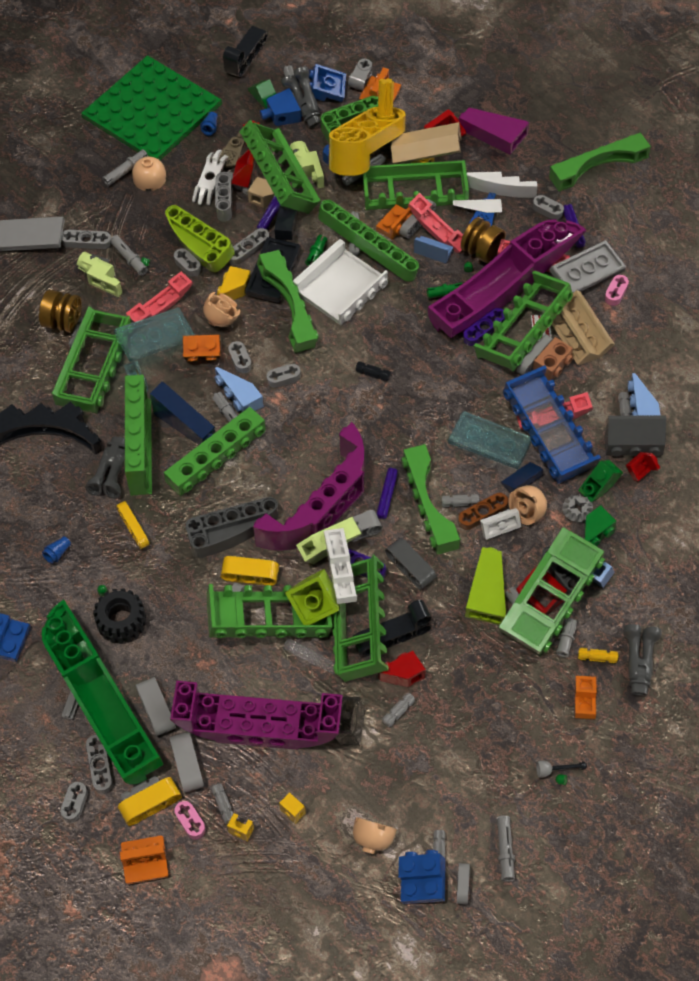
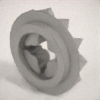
M581 494L577 496L571 495L565 499L562 511L569 520L584 522L586 515L593 511V504L588 500V497H583ZM575 503L578 504V506H582L581 512L580 510L575 508Z

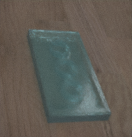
M179 307L114 329V334L130 362L183 344V336L195 335Z
M463 411L448 439V443L518 470L531 444L530 436Z

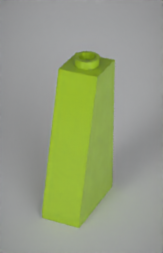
M482 547L466 606L465 617L500 625L506 616L502 552L492 547Z

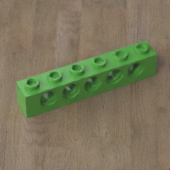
M248 407L164 472L165 482L179 496L189 492L194 485L205 480L212 471L218 470L225 461L232 459L238 451L246 448L256 437L262 436L266 431L265 420L251 407Z

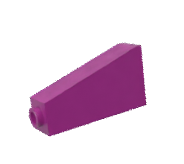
M468 108L465 112L461 113L458 119L467 134L509 155L528 135L529 122L474 108Z

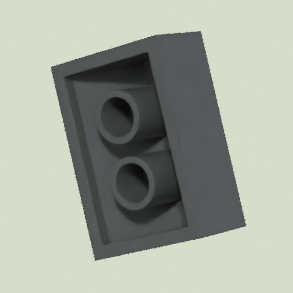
M666 415L608 416L604 435L606 455L637 456L640 452L653 453L655 456L663 455L666 439Z

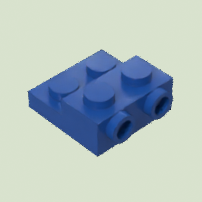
M315 64L313 70H309L310 86L315 99L325 101L327 97L342 102L345 96L346 73Z
M0 613V658L17 662L30 631V624L12 620L9 615Z
M427 850L425 855H418L416 852H406L405 856L399 857L398 878L401 880V902L403 904L445 901V858L438 851Z

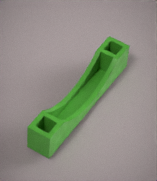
M641 132L630 135L622 140H617L606 146H601L598 149L585 152L582 155L550 166L549 178L560 192L573 187L582 174L597 165L609 162L636 163L649 158L651 146Z
M279 250L259 254L257 266L262 278L276 287L289 304L292 314V327L288 338L294 353L315 348L318 333L313 329L311 317L307 315L305 310V303L299 297L298 287L294 285L292 273L286 267L285 257L281 255Z
M426 445L404 449L401 463L403 468H406L408 471L406 473L408 483L412 484L414 488L412 489L414 500H418L420 516L424 517V529L431 536L429 537L431 548H435L437 555L458 550L460 538L455 524L437 511L427 494L425 484L431 470V458Z

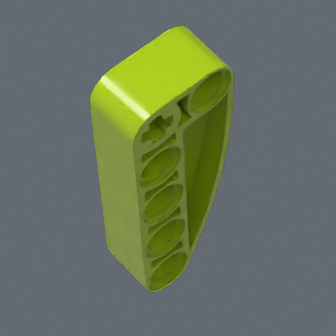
M172 205L166 209V217L181 245L209 271H220L234 256L235 251L228 237L179 206Z

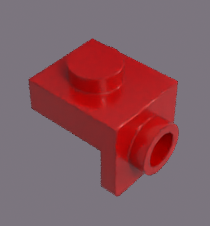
M640 452L625 465L634 481L641 480L651 470L658 471L660 469L656 456L653 453Z

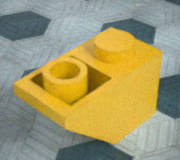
M230 266L228 272L224 273L223 284L218 287L217 295L219 296L222 293L232 300L245 296V289L251 277L250 270Z

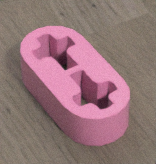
M617 275L613 278L605 295V302L607 304L616 306L621 302L629 283L626 276Z
M179 802L175 807V815L182 828L191 839L197 840L202 838L205 834V825L190 802ZM182 808L188 810L189 818L181 814ZM193 822L196 827H199V832L192 831L190 823Z

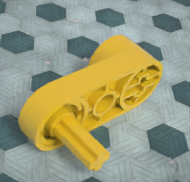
M392 79L379 80L378 107L366 110L329 133V170L333 173L345 176L366 173L370 169V154L405 132V112L402 109L393 107L394 81Z

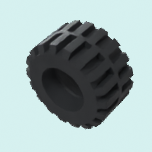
M121 588L120 591L112 589L113 592L111 593L107 591L104 593V597L100 596L98 598L99 603L96 602L94 605L93 615L97 629L105 640L110 638L112 643L118 641L119 644H123L125 640L131 642V638L134 637L136 639L139 637L138 632L142 633L144 630L143 626H146V614L142 600H140L137 594L134 595L133 591L129 590L126 592L124 588ZM118 611L130 613L122 621L110 620V617Z

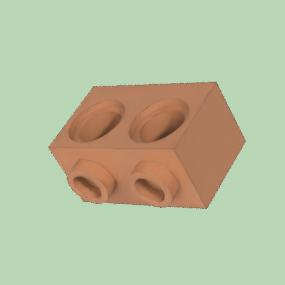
M555 337L534 360L533 370L545 365L547 368L545 372L547 380H553L555 377L558 378L565 365L568 366L573 360V347Z

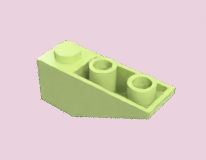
M353 517L324 529L343 528L347 543L362 534ZM324 530L309 536L296 545L305 562L315 564L328 556Z

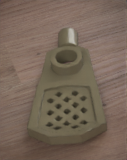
M238 132L236 137H232L225 148L222 149L218 164L221 157L227 155L228 159L224 163L225 168L235 167L244 145L240 132Z

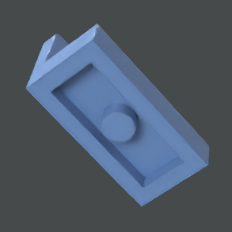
M424 236L416 237L414 240V253L443 263H447L453 252V246Z

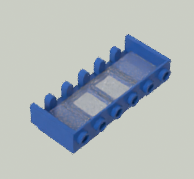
M544 365L506 382L503 394L505 399L510 402L514 414L519 416L524 431L529 433L531 443L534 447L538 448L540 458L549 468L551 477L555 478L557 484L597 466L601 457L600 455L594 457L591 453L592 443L590 441L585 442L582 438V427L574 425L572 421L574 414L572 410H565L563 406L564 397L563 395H556L554 391L555 382L554 380L548 381L545 377L547 368Z

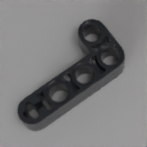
M251 26L236 48L227 46L223 53L224 71L237 77H242L267 42L268 31Z
M416 600L408 605L406 614L380 623L386 630V635L380 637V642L387 649L427 633L432 627V617L424 601ZM370 628L357 632L353 637L370 632ZM370 640L355 644L360 657L371 655Z

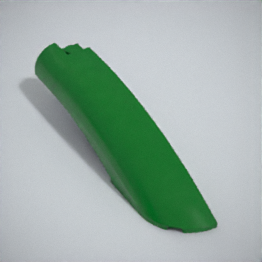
M62 600L47 615L45 626L42 627L43 644L124 782L127 784L141 783L147 780V774L164 764L66 601Z

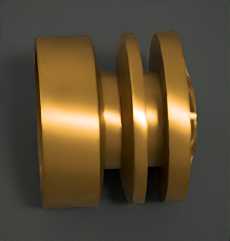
M476 217L465 230L460 247L470 255L476 254L479 260L489 263L497 256L501 239L505 240L506 232L496 225L491 226L490 222L484 221L483 218Z
M47 290L40 304V325L50 329H55L58 326L60 331L65 330L72 333L81 317V297L69 293L63 296L59 291Z

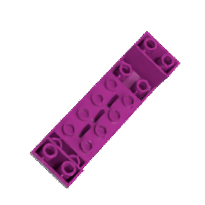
M352 422L347 427L342 428L339 433L340 455L345 458V461L335 467L333 474L323 480L321 487L311 493L308 501L305 504H301L293 517H289L284 525L268 514L258 518L253 526L257 547L276 551L297 549L296 545L309 536L333 526L364 492V445L358 429Z
M176 681L170 720L183 730L206 739L214 740L216 743L298 750V748L313 747L327 743L339 734L343 695L322 693L321 703L199 693L197 682Z

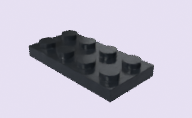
M267 237L260 254L279 250L286 259L288 271L292 272L301 250V244ZM256 263L245 289V295L279 303L282 297L281 292L262 278Z

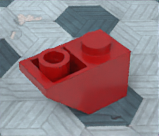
M412 650L408 653L400 654L392 662H386L385 664L388 665L389 670L378 673V679L381 682L410 687L425 678L426 669Z

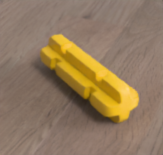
M579 648L578 659H589V661L606 662L607 660L609 663H617L618 652H607V650L590 649L589 651L587 648Z

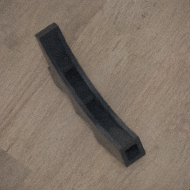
M69 402L55 413L50 407L46 408L42 403L26 414L20 408L17 409L13 404L0 412V445L30 435H54L74 440L87 447L95 455L102 451L100 438L96 433L92 434L89 431V427L83 419L84 412L72 402Z

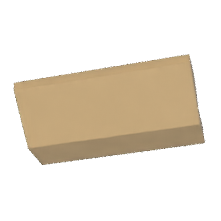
M460 123L401 134L392 140L393 164L460 153L459 140H462Z
M576 290L573 293L572 299L567 302L562 312L553 320L552 326L561 340L573 347L572 356L577 365H582L602 357L615 344L582 293Z

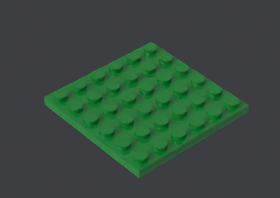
M147 55L87 107L81 115L83 119L136 152H140L143 149L146 151V155L161 160L198 127L209 112H214L220 107L222 99Z

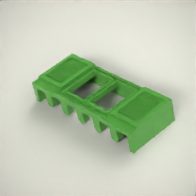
M563 527L499 626V631L539 656L543 652L547 653L552 645V642H550L554 635L558 636L563 628L561 623L565 618L568 620L574 610L572 608L575 601L579 603L584 595L582 590L586 585L590 586L595 577L593 575L596 568L600 569L606 560L603 558L604 551ZM552 563L580 578L569 596L542 580ZM537 586L565 602L554 620L527 604Z
M209 584L206 593L209 637L245 638L246 636H255L257 638H264L266 636H275L277 638H284L286 636H295L297 638L329 637L332 629L331 615L311 625H303L291 604L293 625H272L270 602H290L285 594L286 591L292 588L290 585L284 586L282 592H272L271 585L264 586L263 592H253L251 585L244 586L243 592H233L231 585L224 586L223 592H214L213 584ZM243 602H264L265 625H244Z

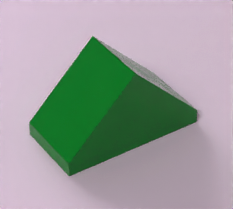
M270 79L261 81L248 88V91L264 109L267 108V98L276 94Z

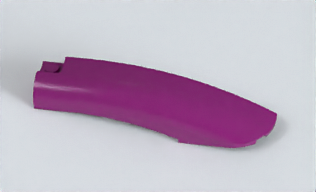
M556 219L543 221L510 241V244L473 277L428 306V316L432 325L437 331L443 330L450 338L460 332L464 334L468 327L491 310L504 307L513 300L515 295L518 296L523 292L525 283L532 284L534 282L532 272L545 273L586 232V229L575 222L568 220L566 222H557Z

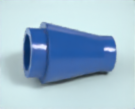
M209 112L200 124L201 131L205 135L209 136L216 132L218 115L215 112Z
M63 536L61 539L44 547L42 555L51 564L58 562L67 548L71 546V542L67 537Z

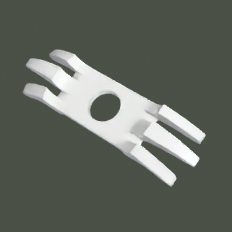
M217 150L215 154L211 152L207 156L203 172L197 186H195L192 202H196L199 193L198 204L201 205L208 191L207 205L210 206L212 195L215 191L216 175L223 170L224 163L228 159V156L224 155L218 164L222 150ZM213 173L215 177L212 180H207L205 175Z

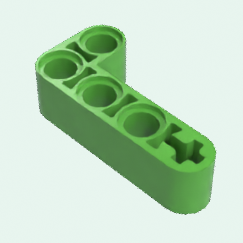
M370 96L323 113L321 115V131L328 143L329 133L366 110L378 107V96Z

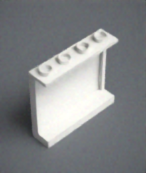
M339 239L297 276L293 283L298 287L299 297L341 326L344 322L349 321L357 310H361L369 299H373L381 288L386 287L388 284V271L385 270L382 274L347 251L345 249V242Z

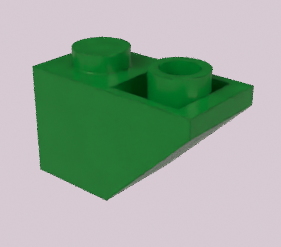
M610 460L600 461L578 491L585 497H588V500L593 503L614 486L623 474V471Z
M601 505L586 515L584 525V539L595 546H598L605 537L609 538L613 535L617 522Z

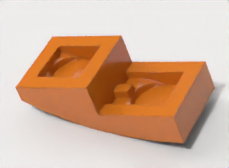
M575 677V718L596 719V677Z

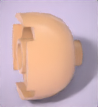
M148 156L139 159L132 169L133 182L141 190H157L166 182L165 167L155 157Z
M212 292L207 297L203 306V312L208 323L217 327H227L233 324L240 315V309H236V302L225 294L220 293L218 296L214 295L216 292Z
M530 485L522 486L515 489L509 495L510 510L516 508L519 511L521 524L530 525L539 521L545 515L547 500L542 491L537 487Z
M356 817L353 826V836L356 843L363 846L362 851L375 854V850L383 851L392 844L397 831L395 828Z

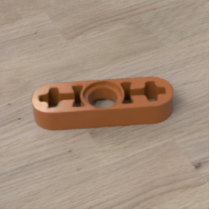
M495 493L467 508L459 514V526L464 530H470L480 525V520L505 511L508 507V497L503 493ZM496 500H498L499 502H502V501H503V504H502V505H501L500 503H497V504H496ZM480 508H486L489 512L485 515H482L478 512V510ZM464 518H466V519H470V518H471V520H470V522H468L467 520L464 521Z

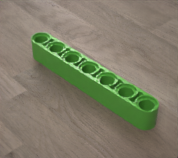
M323 200L321 202L318 214L321 222L404 281L411 282L415 280L419 268L417 260L331 200Z

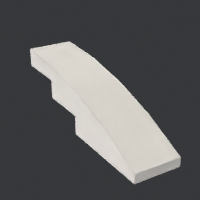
M501 172L467 173L468 187L472 189L518 198H535L537 195V181L520 182L519 176L502 177Z
M344 529L324 530L337 604L357 602L350 554Z

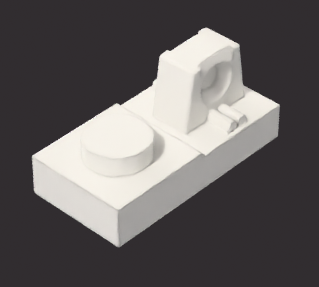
M516 508L512 510L507 509L480 520L483 537L486 540L521 527L519 511Z

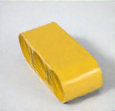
M226 556L223 559L220 577L229 582L274 586L277 583L280 565L271 560Z
M167 777L119 803L118 809L126 824L132 826L176 803L181 799L182 795L172 777Z

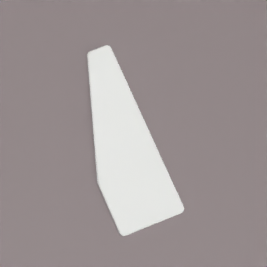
M501 199L453 200L454 206L486 213L502 212Z

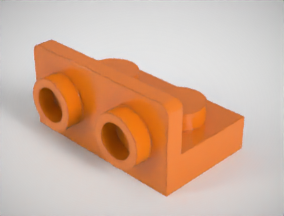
M396 204L376 225V231L393 240L397 235H400V228L413 214L409 207L404 209Z
M220 335L183 336V358H187V361H198V358L214 361L216 357H221Z

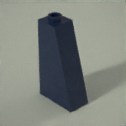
M163 381L150 393L154 415L197 445H200L216 433L215 426Z

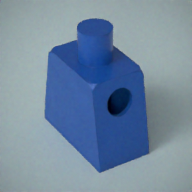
M290 88L267 98V108L260 110L261 119L271 118L275 126L302 122L301 109Z

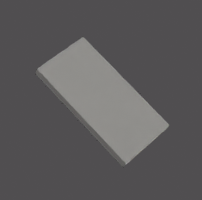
M64 217L0 220V251L60 248L65 223Z
M605 240L551 266L549 270L555 278L570 283L574 293L576 290L581 292L624 271L626 265Z

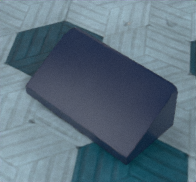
M529 462L501 481V484L511 493L515 489L530 485L542 477L543 469Z

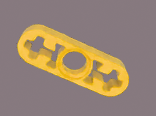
M126 501L117 504L118 513L138 547L143 549L149 546L147 536Z

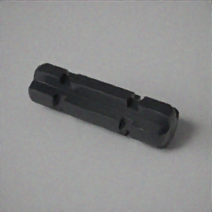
M358 361L356 365L357 372H365L366 375L378 379L381 377V380L389 381L391 371L382 370V368L370 364L365 365L366 363Z

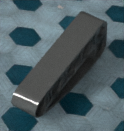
M266 497L188 519L186 531L193 555L197 558H204L230 549L254 536L253 526L258 518H262L265 514H268L275 520L278 518L277 500L272 497Z

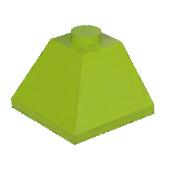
M325 569L308 576L285 592L303 625H311L340 610L336 602L333 583Z

